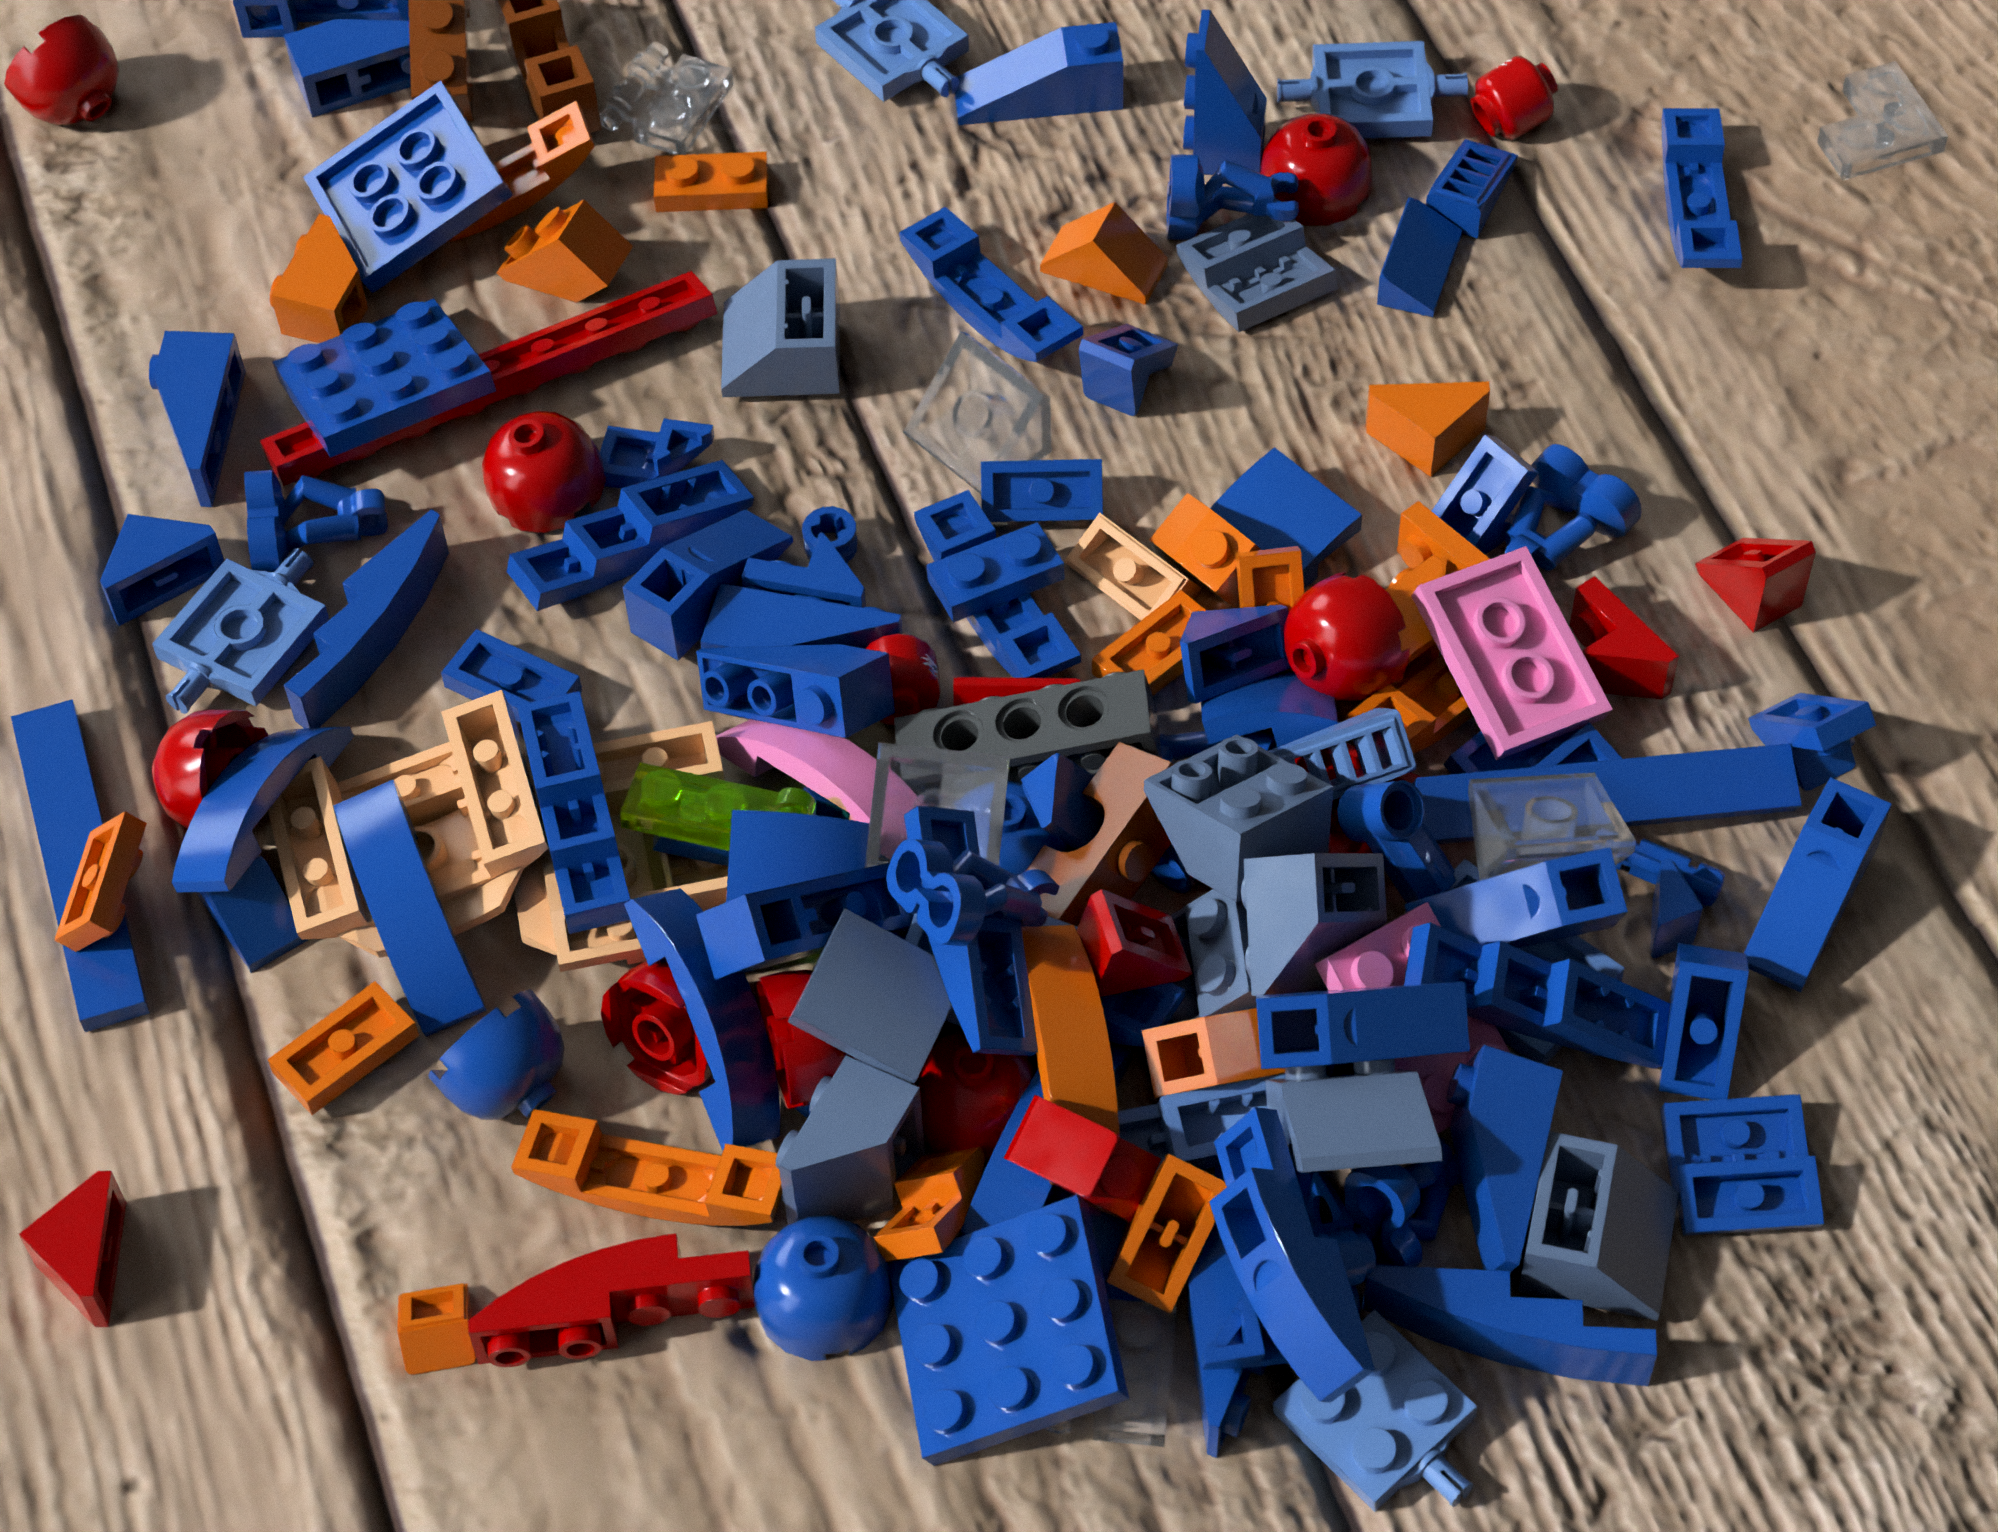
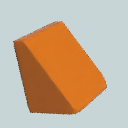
M461 1283L398 1295L397 1333L405 1370L408 1374L415 1375L462 1367L475 1362L476 1355L468 1334V1320L472 1318L468 1284Z

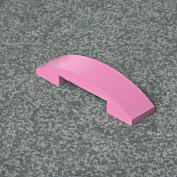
M753 719L716 735L720 755L752 776L756 777L776 767L850 813L849 820L869 823V849L888 861H891L900 843L907 839L904 814L916 806H922L905 785L884 765L843 737Z

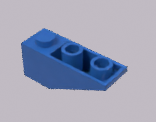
M1202 9L1199 33L1188 32L1185 68H1195V75L1187 74L1184 109L1194 110V116L1186 115L1183 149L1193 150V155H1198L1206 175H1213L1224 160L1260 173L1265 142L1267 98L1212 11Z
M745 509L663 546L622 587L631 633L679 661L702 637L720 584L743 587L741 576L747 559L777 560L793 543V536Z
M721 583L700 644L701 649L832 644L865 649L871 642L882 636L897 633L903 634L901 614L886 612L877 607L861 608L827 602L813 596L797 597L769 592L755 586L740 587Z
M841 644L702 648L696 651L704 710L847 738L895 713L889 653Z
M1829 778L1800 832L1744 951L1749 970L1800 993L1802 992L1879 846L1892 803L1834 778Z
M1610 847L1544 861L1404 905L1405 913L1428 902L1442 928L1481 945L1501 940L1516 948L1613 928L1628 912Z
M1465 981L1256 995L1261 1069L1333 1065L1470 1051Z
M1216 1222L1187 1279L1186 1303L1207 1455L1215 1458L1219 1455L1226 1434L1237 1438L1244 1426L1251 1403V1396L1243 1394L1250 1374L1254 1373L1262 1376L1267 1367L1202 1369L1200 1358L1203 1352L1212 1342L1245 1293L1225 1250Z

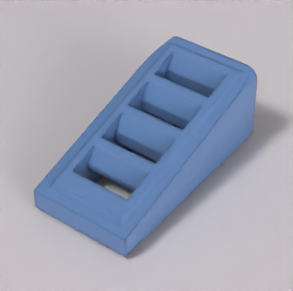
M1375 708L1269 751L1292 764H1296L1294 759L1303 756L1309 774L1334 786L1333 800L1340 798L1345 790L1353 785L1387 782L1415 771L1417 768L1402 717L1398 710L1389 708ZM1352 739L1362 767L1358 770L1354 769L1346 741ZM1325 748L1328 749L1336 774V778L1333 780H1329L1320 750Z

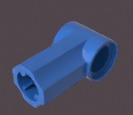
M1402 780L1353 785L1345 790L1339 800L1337 810L1338 822L1343 833L1354 842L1367 843L1373 853H1383L1384 870L1406 903L1446 892L1457 881L1453 875L1455 872L1453 866L1424 824L1426 815L1425 801L1421 792L1414 784Z

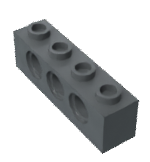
M1144 669L1128 673L1113 672L1102 678L1066 685L1052 684L1040 690L1004 697L990 696L978 702L942 709L928 708L919 711L917 714L894 718L898 779L922 806L955 808L971 792L990 783L1005 781L1022 783L1021 779L1056 753L1064 755L1094 776L1118 742L1162 758L1156 704Z

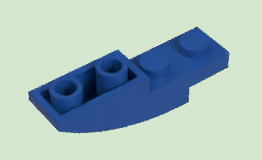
M1254 1107L1214 1141L1226 1188L1210 1200L1209 1203L1235 1274L1272 1341L1319 1402L1331 1403L1374 1372L1375 1367L1337 1239L1316 1237L1313 1234L1278 1111Z

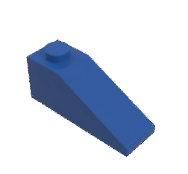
M334 19L283 35L293 75L312 117L411 87L409 21Z
M1116 22L1056 29L957 76L959 86L954 93L959 125L1123 110V56Z
M165 331L159 354H153L150 359V385L152 389L159 391L167 418L200 506L213 507L246 374L234 333Z
M890 863L745 894L696 914L714 979L718 980L822 952L844 909L857 914L890 933L910 927L913 920L911 913L906 912L888 891L886 876Z
M1484 1045L1466 1064H1457L1448 1086L1446 1100L1449 1103L1455 1104L1450 1132L1483 1270L1511 1272L1520 1264L1563 1070Z

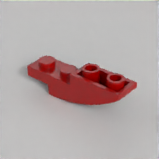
M677 1233L637 1239L606 1247L563 1262L501 1295L468 1320V1334L478 1364L491 1363L498 1367H516L527 1363L530 1358L562 1355L569 1359H586L597 1355L601 1350L619 1348L617 1323L632 1322L636 1325L651 1326L663 1323L669 1317L702 1314L706 1317L721 1318L733 1315L739 1309L755 1307L754 1278L749 1250L682 1258Z

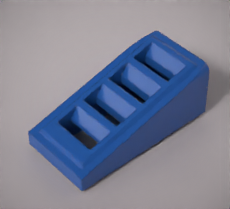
M1465 139L1435 180L1427 195L1426 205L1462 229V234L1478 239L1517 164L1518 155Z

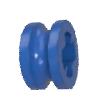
M832 506L816 509L806 516L802 524V535L804 539V552L809 560L820 532L824 534L836 533V539L838 540L830 542L846 563L855 556L858 550L856 522L849 512Z

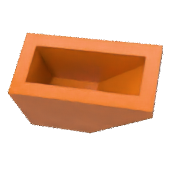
M1187 493L1149 540L1230 606L1240 608L1235 553L1261 549L1212 509Z

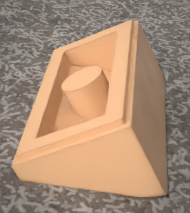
M1101 513L1097 515L1064 560L1067 565L1140 620L1144 619L1178 591L1182 590L1194 599L1202 589Z

